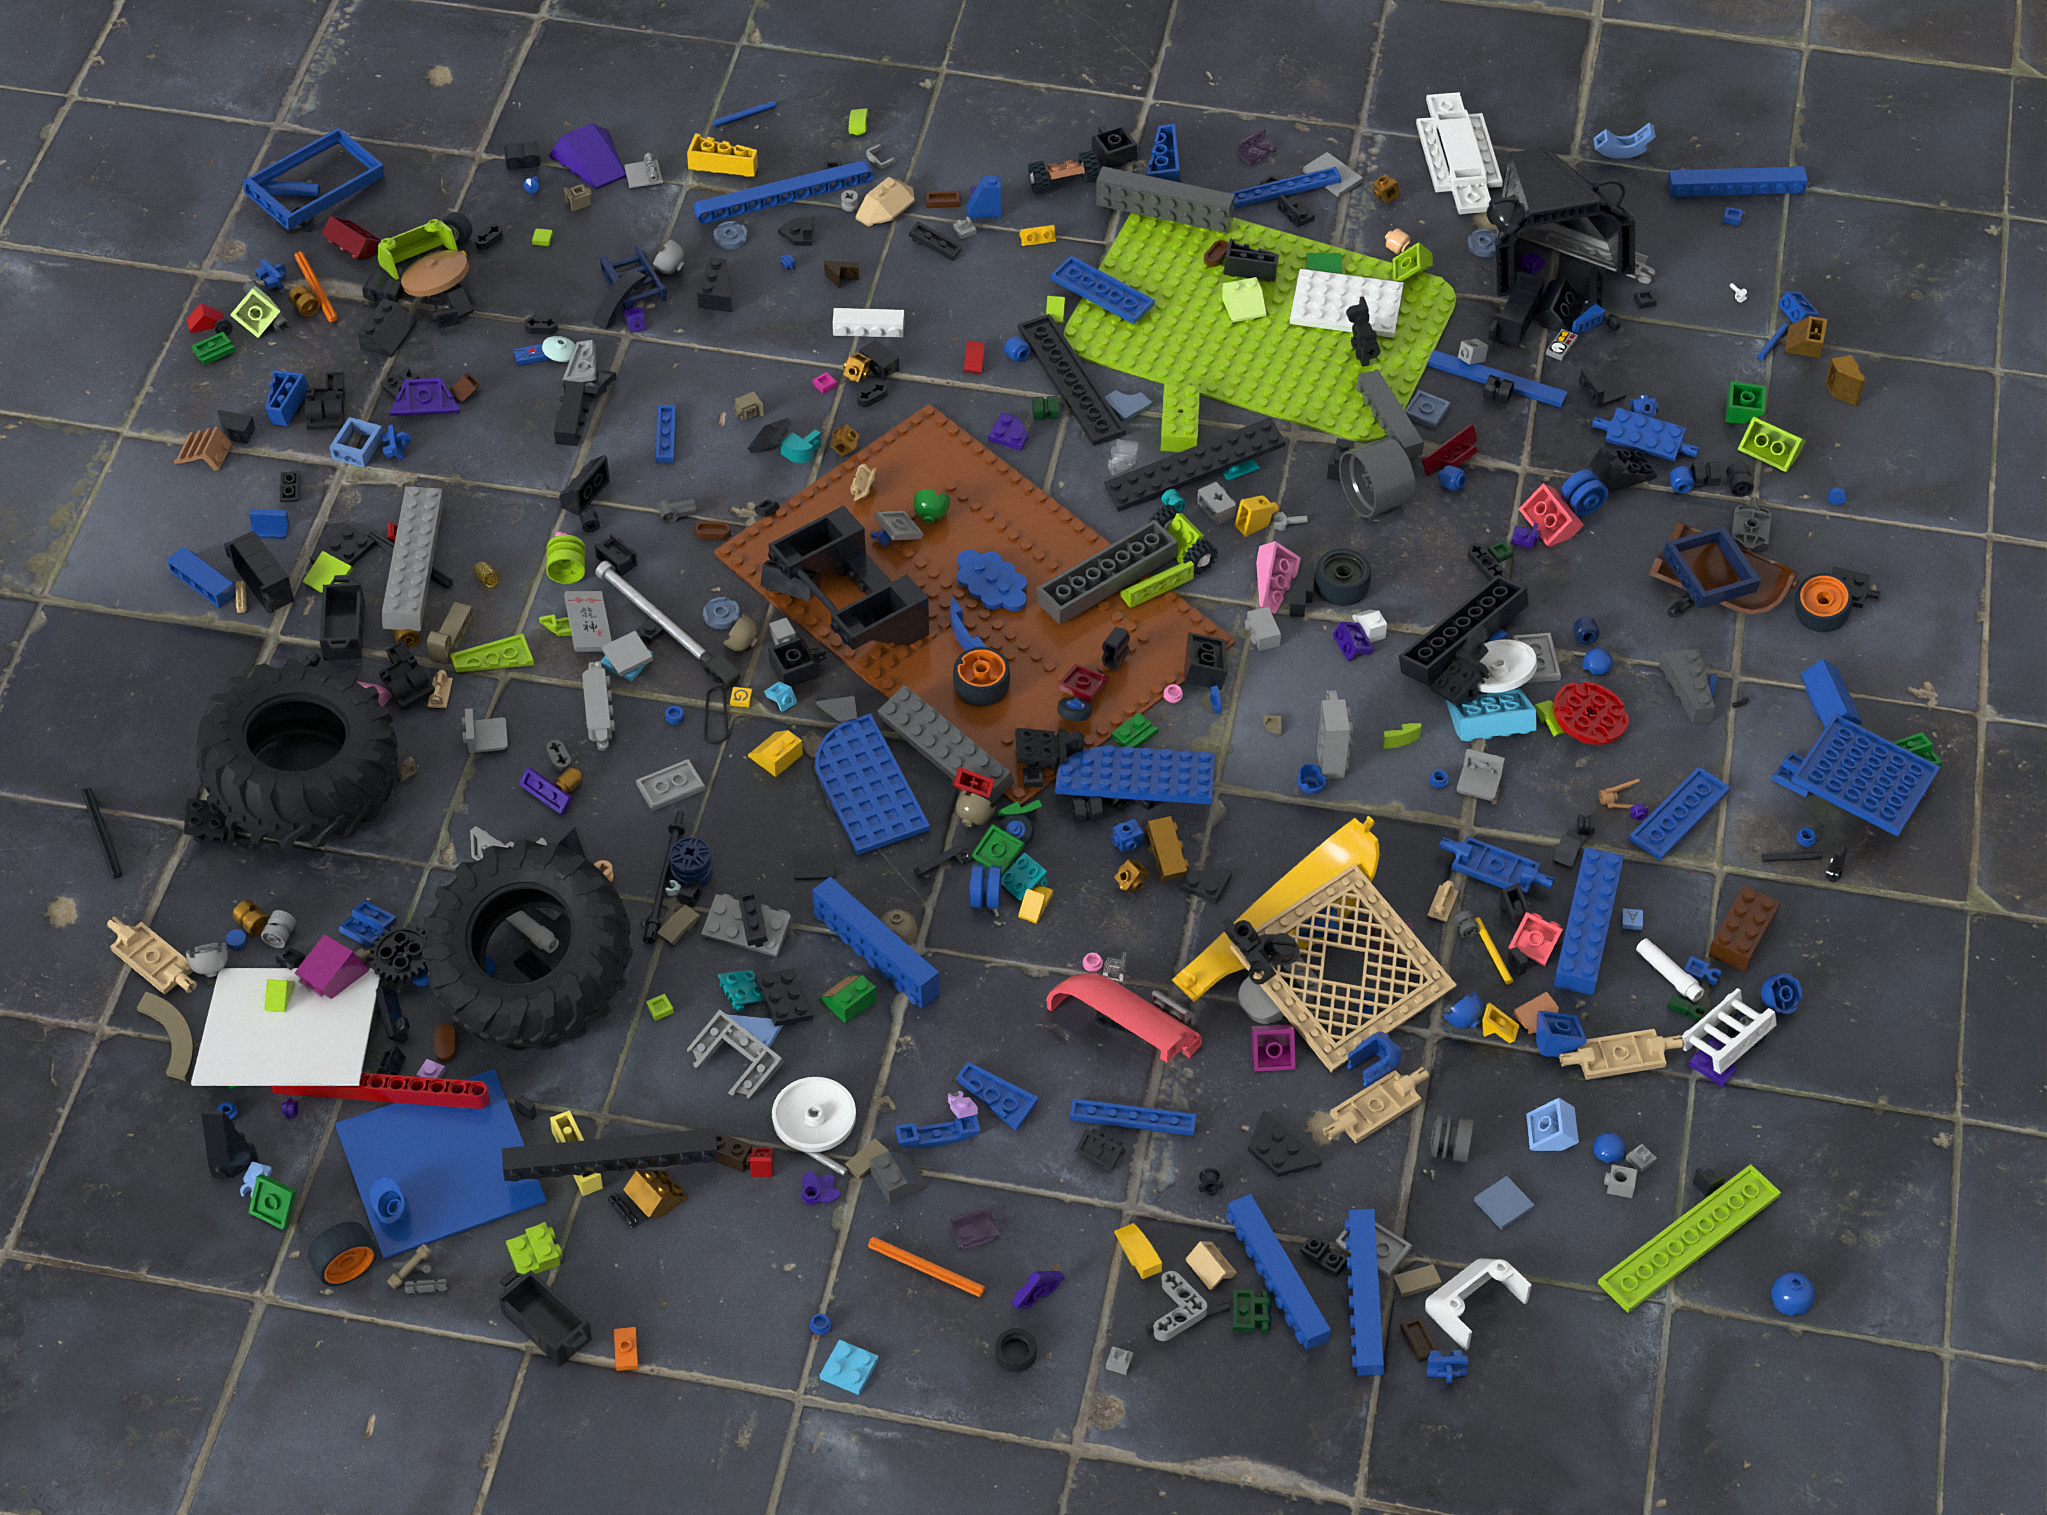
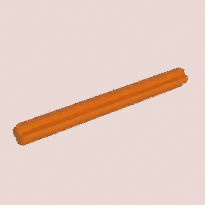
M301 251L295 253V260L315 297L320 301V306L328 321L331 323L337 321V314L304 253Z
M872 1237L869 1241V1248L975 1296L981 1297L985 1291L983 1285L883 1240Z

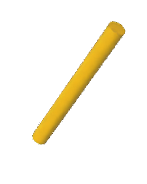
M1479 917L1475 918L1474 921L1480 927L1479 934L1507 985L1511 984L1513 979Z

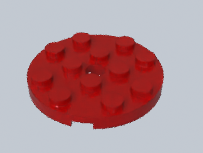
M1569 683L1558 691L1553 701L1552 709L1557 723L1565 733L1580 740L1582 743L1604 745L1615 742L1624 734L1629 721V716L1623 708L1624 703L1609 689L1595 683ZM1588 711L1592 712L1594 715L1590 714L1588 716Z

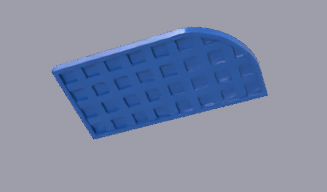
M871 713L839 724L823 738L816 753V774L857 855L930 830V824Z
M1111 745L1083 750V752L1071 755L1067 758L1066 764L1059 766L1055 794L1212 804L1215 753L1132 748L1129 746L1115 747Z

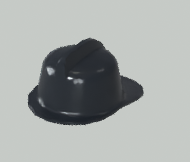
M1278 933L1259 936L1264 951L1271 958L1268 961L1269 964L1290 965L1298 959L1299 947L1289 934Z

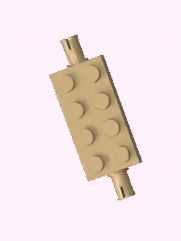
M117 917L112 918L115 923L111 919L108 921L107 927L118 934L117 941L110 946L111 951L164 995L177 984L187 993L192 992L189 987L193 990L196 988L197 983L188 977L193 970L189 966L187 959L145 924L140 922L135 927L122 923Z
M1655 1029L1587 1039L1586 1044L1578 1047L1576 1052L1561 1053L1559 1059L1562 1067L1580 1064L1587 1080L1666 1067L1665 1050L1682 1048L1683 1041L1679 1039L1681 1038L1680 1035L1663 1038L1662 1036H1657Z
M1420 1067L1410 1075H1400L1396 1070L1392 1071L1330 1110V1116L1335 1122L1323 1128L1325 1136H1328V1139L1331 1140L1344 1131L1355 1143L1360 1142L1421 1103L1422 1098L1416 1093L1415 1086L1429 1078L1428 1072L1426 1070L1423 1071V1067Z

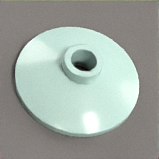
M552 336L544 340L542 350L552 360L568 362L576 345L565 337Z

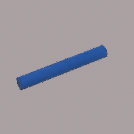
M1786 323L1782 324L1758 354L1760 360L1766 357L1787 331L1789 326Z

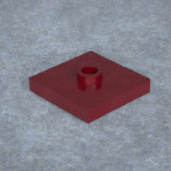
M1075 664L1058 683L1057 689L1092 702L1109 682V676Z

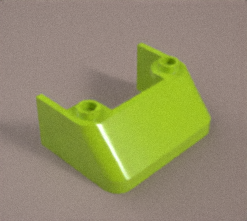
M432 219L427 224L392 238L381 240V243L378 245V261L380 266L397 280L399 277L395 264L440 245H444L449 250H458L452 230L442 221Z

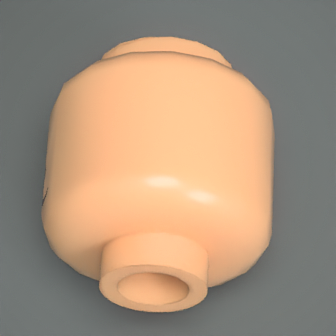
M1400 229L1390 230L1385 236L1386 247L1396 254L1403 253L1411 246L1410 236Z

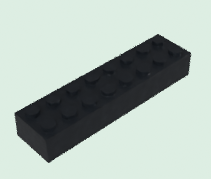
M1497 575L1399 655L1401 673L1430 687L1454 660L1459 662L1455 653L1459 649L1465 651V646L1470 639L1475 638L1484 643L1529 606L1527 588Z

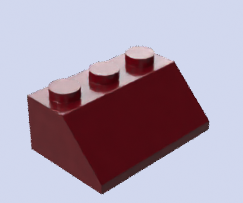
M333 216L329 217L322 232V235L327 237L328 242L334 245L338 244L339 249L352 253L351 256L357 260H361V258L370 259L378 253V245L381 243V239L353 221Z

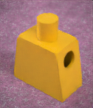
M1263 495L1242 499L1234 526L1244 537L1267 527L1270 524L1272 514L1277 513L1279 510L1277 503H1270Z

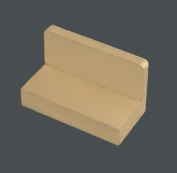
M1200 1241L1186 1258V1262L1209 1290H1213L1223 1278L1232 1279L1237 1273L1213 1242Z

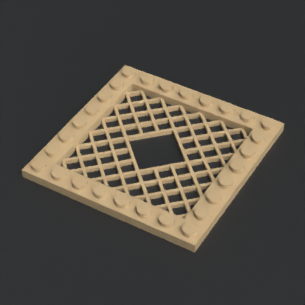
M1356 864L1347 868L1255 929L1259 936L1278 933L1288 934L1296 929L1295 935L1289 934L1297 944L1298 940L1309 942L1308 951L1299 949V954L1307 955L1306 963L1294 962L1290 964L1292 965L1291 974L1280 972L1281 965H1277V971L1275 970L1277 974L1260 986L1331 1073L1349 1061V1052L1354 1050L1362 1040H1366L1372 1034L1380 1031L1389 1034L1454 990L1457 986ZM1346 897L1356 899V906H1346ZM1342 898V904H1341V905H1340V904H1335V902H1337L1338 900H1340V899ZM1330 907L1341 909L1340 917L1330 916ZM1327 908L1326 915L1318 914ZM1344 910L1354 911V920L1343 918ZM1358 912L1369 914L1368 922L1357 921ZM1315 917L1325 919V928L1314 926ZM1311 919V925L1303 924ZM1329 920L1338 921L1339 930L1328 928ZM1343 922L1354 924L1353 933L1342 931ZM1357 925L1366 926L1367 935L1356 933ZM1371 927L1382 929L1381 938L1370 936ZM1299 928L1310 929L1309 938L1298 936ZM1313 930L1324 932L1323 940L1313 939ZM1327 933L1338 934L1337 943L1327 941ZM1341 936L1352 937V944H1341ZM1355 939H1366L1365 948L1355 946ZM1370 940L1380 942V949H1369ZM1312 943L1322 944V953L1311 951ZM1384 943L1394 944V952L1383 951ZM1231 944L1230 949L1249 971L1251 966L1245 959L1246 957L1237 946ZM1326 945L1365 952L1361 986L1322 980ZM1397 948L1402 954H1397ZM1368 953L1379 955L1378 963L1369 962ZM1382 955L1393 957L1392 966L1382 964ZM1310 956L1321 957V965L1310 964ZM1396 958L1407 960L1406 968L1397 967ZM1295 966L1306 968L1305 976L1294 975ZM1367 966L1377 967V976L1366 974ZM1381 968L1392 970L1391 979L1380 977ZM1309 969L1320 970L1319 979L1308 977ZM1262 970L1258 974L1255 972L1254 979H1261L1264 971ZM1395 971L1405 972V981L1394 979ZM1409 973L1420 975L1419 984L1408 982ZM1282 977L1290 978V984L1288 985ZM1293 979L1303 980L1304 988H1293ZM1365 980H1376V989L1365 987ZM1380 981L1390 983V991L1379 990ZM1307 983H1318V992L1307 990ZM1322 984L1333 986L1332 994L1321 993ZM1394 984L1405 985L1404 994L1393 992ZM1336 986L1347 988L1346 997L1335 995ZM1408 986L1416 987L1415 990L1407 994ZM1350 989L1361 991L1360 999L1349 998ZM1364 991L1375 993L1374 1002L1363 1000ZM1294 992L1303 994L1302 1001ZM1306 994L1317 996L1316 1005L1305 1003ZM1378 994L1389 996L1388 1004L1378 1003ZM1320 997L1330 998V1007L1320 1006ZM1393 997L1402 998L1392 1005ZM1334 1000L1345 1001V1009L1334 1008ZM1349 1002L1358 1003L1359 1012L1348 1011ZM1363 1005L1374 1006L1373 1015L1362 1013ZM1377 1007L1386 1008L1384 1011L1376 1015ZM1307 1008L1316 1009L1315 1017ZM1319 1010L1330 1012L1329 1020L1318 1019ZM1333 1012L1344 1014L1343 1023L1332 1021ZM1347 1015L1358 1017L1357 1025L1347 1024ZM1362 1018L1371 1019L1361 1026ZM1321 1024L1328 1025V1033L1321 1026ZM1332 1026L1343 1027L1342 1036L1331 1034ZM1346 1028L1355 1029L1353 1032L1345 1036Z

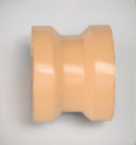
M606 860L596 862L594 865L612 882L614 878L612 864Z

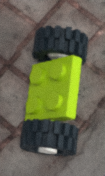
M1167 504L1166 506L1163 505L1162 509L1158 508V512H1154L1152 514L1153 517H1150L1149 520L1150 522L1156 520L1178 541V551L1175 559L1180 564L1192 561L1194 563V574H1202V571L1205 572L1207 568L1210 569L1212 567L1211 564L1216 562L1214 559L1218 557L1217 549L1208 540L1203 539L1204 535L1173 505Z

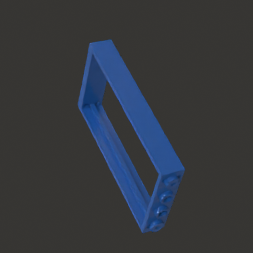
M337 128L244 179V193L286 229L290 230L383 178L384 165L347 133ZM338 143L369 168L368 171L292 213L260 187Z

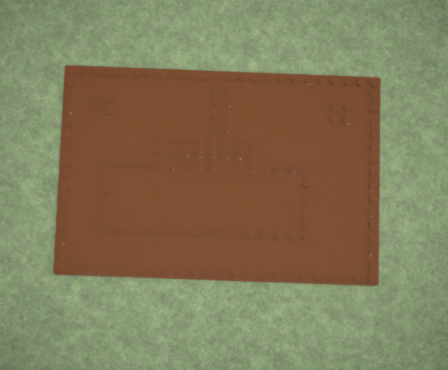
M930 404L781 504L778 510L767 517H762L714 550V555L888 700L903 685L907 686L1009 770L1015 783L1003 795L1012 803L1018 801L1020 807L1053 783L1057 778L1058 769L1055 766L1054 770H1051V766L1046 765L1043 769V787L1024 788L1023 768H1026V764L1017 763L1016 728L1054 731L1055 735H1057L1059 728H1066L1067 734L1078 731L1084 735L1085 745L1083 750L1100 747L1111 739V733L1138 712L1142 715L1164 698V690L1167 686L1172 684L1180 686L1185 682L1184 666L1189 632L1224 639L1226 650L1235 644V639L1172 590L1130 608L1121 598V591L1153 577L1150 573L1059 625L1037 603V587L1112 544ZM866 464L870 470L877 468L874 475L875 479L869 488V494L865 498L854 501L855 495L851 493L850 487L854 478H856L858 466ZM920 490H934L937 495H940L941 492L950 497V506L945 517L933 523L925 522L914 511V494ZM844 505L865 528L866 554L892 582L907 574L928 597L929 635L909 646L896 643L885 644L872 640L852 650L843 643L839 634L834 633L831 629L832 613L816 595L810 601L778 591L767 590L765 587L760 586L762 566L767 560H770L768 557V544ZM905 511L923 532L922 538L910 540H892L891 538L890 543L883 546L877 539L870 536L872 531L878 532L883 529L874 518L875 513ZM964 550H975L979 554L991 551L1000 554L1003 562H1009L1014 565L1015 573L1025 576L1027 580V588L1024 591L1026 606L1019 611H1009L1003 606L993 610L984 607L981 599L972 598L968 594V588L958 584L957 571L960 569L957 563L958 555ZM829 572L826 574L821 573L820 590L838 610L866 596L864 592H860L857 584L851 581L848 576ZM953 597H955L962 608V623L971 638L979 636L985 647L997 650L1008 661L1010 668L1009 689L1005 697L995 704L975 706L960 699L955 691L953 683L954 664L956 659L966 650L957 641L951 627L950 601ZM1117 626L1128 631L1130 641L1128 643L1129 654L1115 671L1103 665L1102 656L1104 652L1102 644ZM1075 664L1109 676L1107 685L1092 702H1089L1092 705V714L1089 719L1084 721L1065 719L1058 714L1057 710L1061 699L1076 697L1057 689L1058 683ZM1067 752V758L1075 753Z

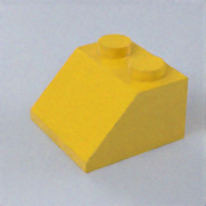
M789 730L775 732L750 752L748 757L777 777L803 755L802 740Z

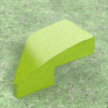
M555 614L539 617L540 623L556 635L571 636L568 617L556 619Z

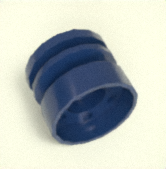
M696 837L679 839L672 845L669 852L672 879L681 886L683 882L691 884L693 880L700 882L701 888L706 886L713 877L709 845L704 840Z

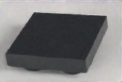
M785 418L765 425L747 449L754 453L757 451L763 452L769 447L771 449L775 448L780 443L779 439L787 434L791 421Z

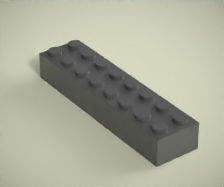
M1102 166L1097 178L1096 205L1224 233H1228L1233 221L1235 194Z
M1153 520L1037 587V603L1061 625L1177 557L1178 541L1156 520Z
M903 685L878 710L882 721L952 780H955L958 767L994 779L990 797L987 799L991 802L990 807L1015 783L1009 770L907 686Z

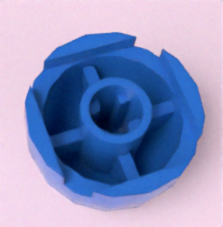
M1789 973L1770 976L1765 980L1761 988L1763 1004L1767 1009L1770 1008L1777 1014H1789L1796 1011L1798 1001L1802 1000L1801 985Z
M1474 990L1471 992L1472 997L1469 995L1465 996L1450 1009V1015L1447 1013L1443 1015L1452 1027L1465 1029L1470 1026L1473 1029L1481 1022L1479 1018L1484 1012V1005Z
M1787 1272L1781 1274L1775 1280L1770 1296H1772L1774 1301V1307L1781 1313L1789 1316L1801 1313L1803 1315L1813 1305L1815 1289L1811 1280L1804 1274Z

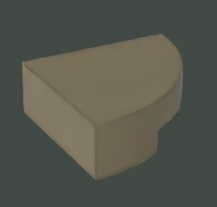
M1263 715L1262 721L1265 728L1274 734L1281 735L1282 716Z
M411 756L401 764L397 772V778L401 782L417 773L415 760Z

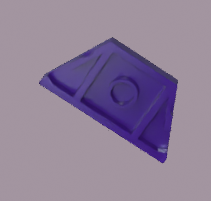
M442 378L405 379L401 386L402 389L398 393L393 407L390 409V416L460 413V407L454 401L450 391L447 390Z

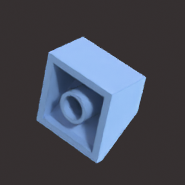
M1557 1098L1526 1114L1530 1150L1563 1151L1579 1143L1575 1107L1564 1100Z

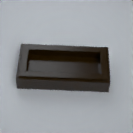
M1421 1316L1401 1323L1400 1328L1419 1363L1428 1360L1431 1351H1439Z

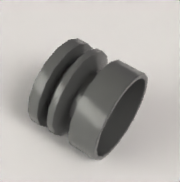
M1438 1113L1432 1128L1430 1141L1431 1157L1437 1158L1438 1149H1443L1442 1159H1445L1448 1150L1453 1151V1161L1467 1163L1474 1119L1460 1117L1457 1126L1452 1125L1451 1115H1448L1447 1124H1442L1443 1114Z

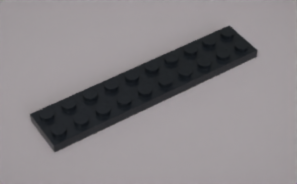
M1047 314L1018 324L1019 332L1030 345V349L1093 446L1126 435L1125 427L1052 316Z
M1269 417L1105 481L1104 485L1119 512L1163 495L1169 489H1178L1285 447L1286 444L1272 418Z

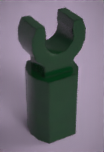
M1672 995L1667 1007L1682 1015L1690 1016L1696 1022L1701 1020V1015L1697 1014V1012L1701 1014L1705 1012L1704 1006L1692 1005L1691 1002Z

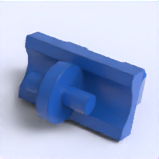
M266 259L261 260V267L255 270L256 277L259 280L264 279V284L269 290L277 287L279 290L284 289L281 280L286 276V267L283 264H274L272 266Z
M391 424L388 426V432L381 435V439L386 446L383 447L384 455L388 459L394 456L399 460L403 459V447L410 444V434L405 431L396 432L394 425Z
M1453 1350L1450 1352V1356L1442 1357V1352L1431 1351L1427 1362V1377H1445L1446 1383L1450 1384L1452 1383V1377L1467 1376L1468 1356H1463L1461 1350Z

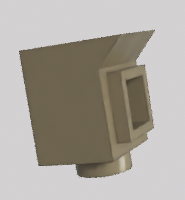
M584 184L570 189L564 187L565 199L567 203L570 202L572 211L591 205L590 198H592V192L590 188H586Z
M753 391L735 399L734 412L742 421L757 415L764 416L763 403Z

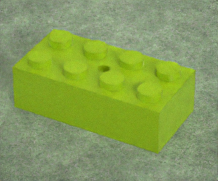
M1164 384L1161 451L1182 452L1197 446L1200 386Z

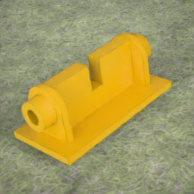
M1055 225L1021 229V232H1019L1022 246L1056 242Z

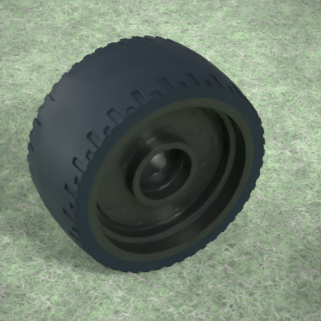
M1347 548L1334 549L1321 556L1315 570V587L1321 598L1335 605L1347 606L1360 602L1366 596L1371 582V568L1365 556Z

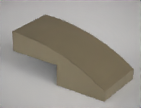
M684 905L668 919L657 933L675 946L686 930L690 932L701 915L687 905Z

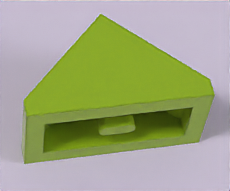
M1047 296L1046 315L1050 314L1056 324H1063L1066 297Z
M267 979L265 1011L285 1012L295 987V981Z

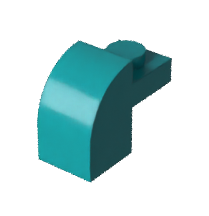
M815 429L802 439L792 432L780 442L781 455L796 463H805L813 460L814 451L818 450L821 446V433Z

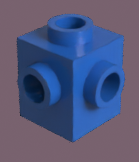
M1639 395V399H1630V411L1648 417L1656 416L1658 402H1655V398H1650V395Z
M1135 819L1119 823L1113 827L1112 842L1115 847L1118 846L1122 853L1143 845V831Z

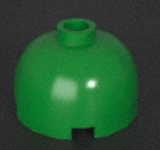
M920 490L914 494V511L925 522L933 523L945 517L950 506V497L942 492L940 495H937L934 490Z

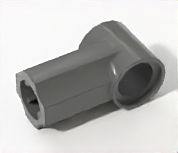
M693 498L677 502L665 499L658 504L662 521L666 524L674 523L678 517L697 514Z

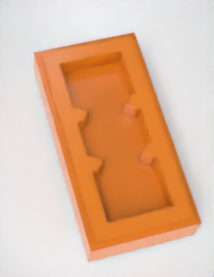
M636 1327L614 1329L616 1371L638 1369Z

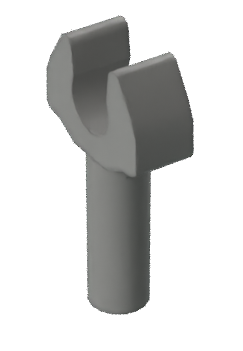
M1278 512L1273 515L1274 529L1282 531L1286 530L1288 524L1307 523V515L1286 517L1284 512Z

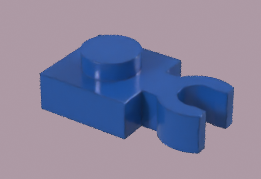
M1690 956L1683 970L1701 983L1705 979L1713 986H1716L1718 979L1712 976L1717 978L1721 976L1719 969H1709L1710 963Z

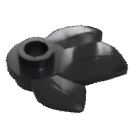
M1844 844L1839 855L1832 853L1830 864L1826 870V879L1833 883L1840 880L1842 876V868L1847 855V847Z

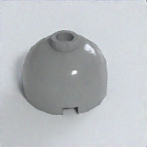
M671 239L664 245V250L658 253L652 264V268L665 275L673 274L676 270L680 271L685 264L683 262L684 251L682 247Z
M218 943L205 944L195 947V952L190 953V949L185 952L191 969L198 974H205V977L218 975L217 971L222 970L228 960V950L225 943H222L220 947H218Z

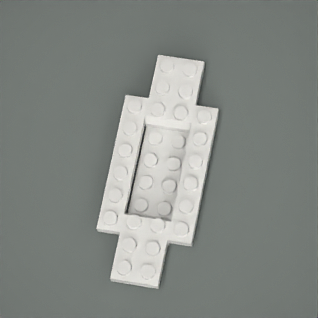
M1459 92L1427 95L1426 101L1431 118L1417 119L1416 125L1435 192L1452 191L1459 214L1487 212L1489 201L1491 200L1488 188L1502 187L1503 181L1483 114H1468L1467 110H1464ZM1437 131L1440 133V136H1441V140H1442V143H1443V147H1444V150H1445V153H1446V157H1447V160H1448V164H1449V167H1450V173H1449L1448 168H1447V164H1446V161H1445V157H1444V154H1443V150H1442V147H1441V143H1440V140H1439V136H1438Z

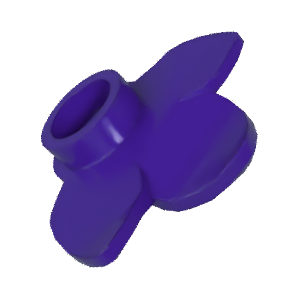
M809 1171L802 1178L803 1189L801 1191V1199L808 1205H814L818 1202L831 1203L839 1198L841 1194L837 1189H833V1174L817 1178L812 1171Z

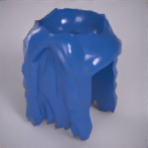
M1382 1031L1372 1034L1366 1040H1362L1348 1054L1349 1063L1347 1067L1349 1071L1355 1069L1372 1055L1376 1054L1381 1058L1380 1061L1363 1072V1086L1365 1088L1388 1075L1389 1072L1394 1071L1402 1058L1399 1045L1393 1043L1389 1039V1035Z

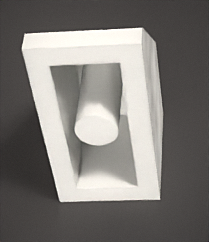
M1367 610L1352 616L1355 622H1359L1371 643L1386 638L1387 623L1380 611Z

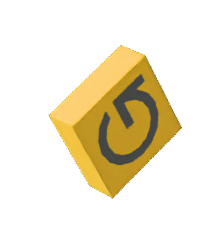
M733 687L730 706L749 708L752 689Z

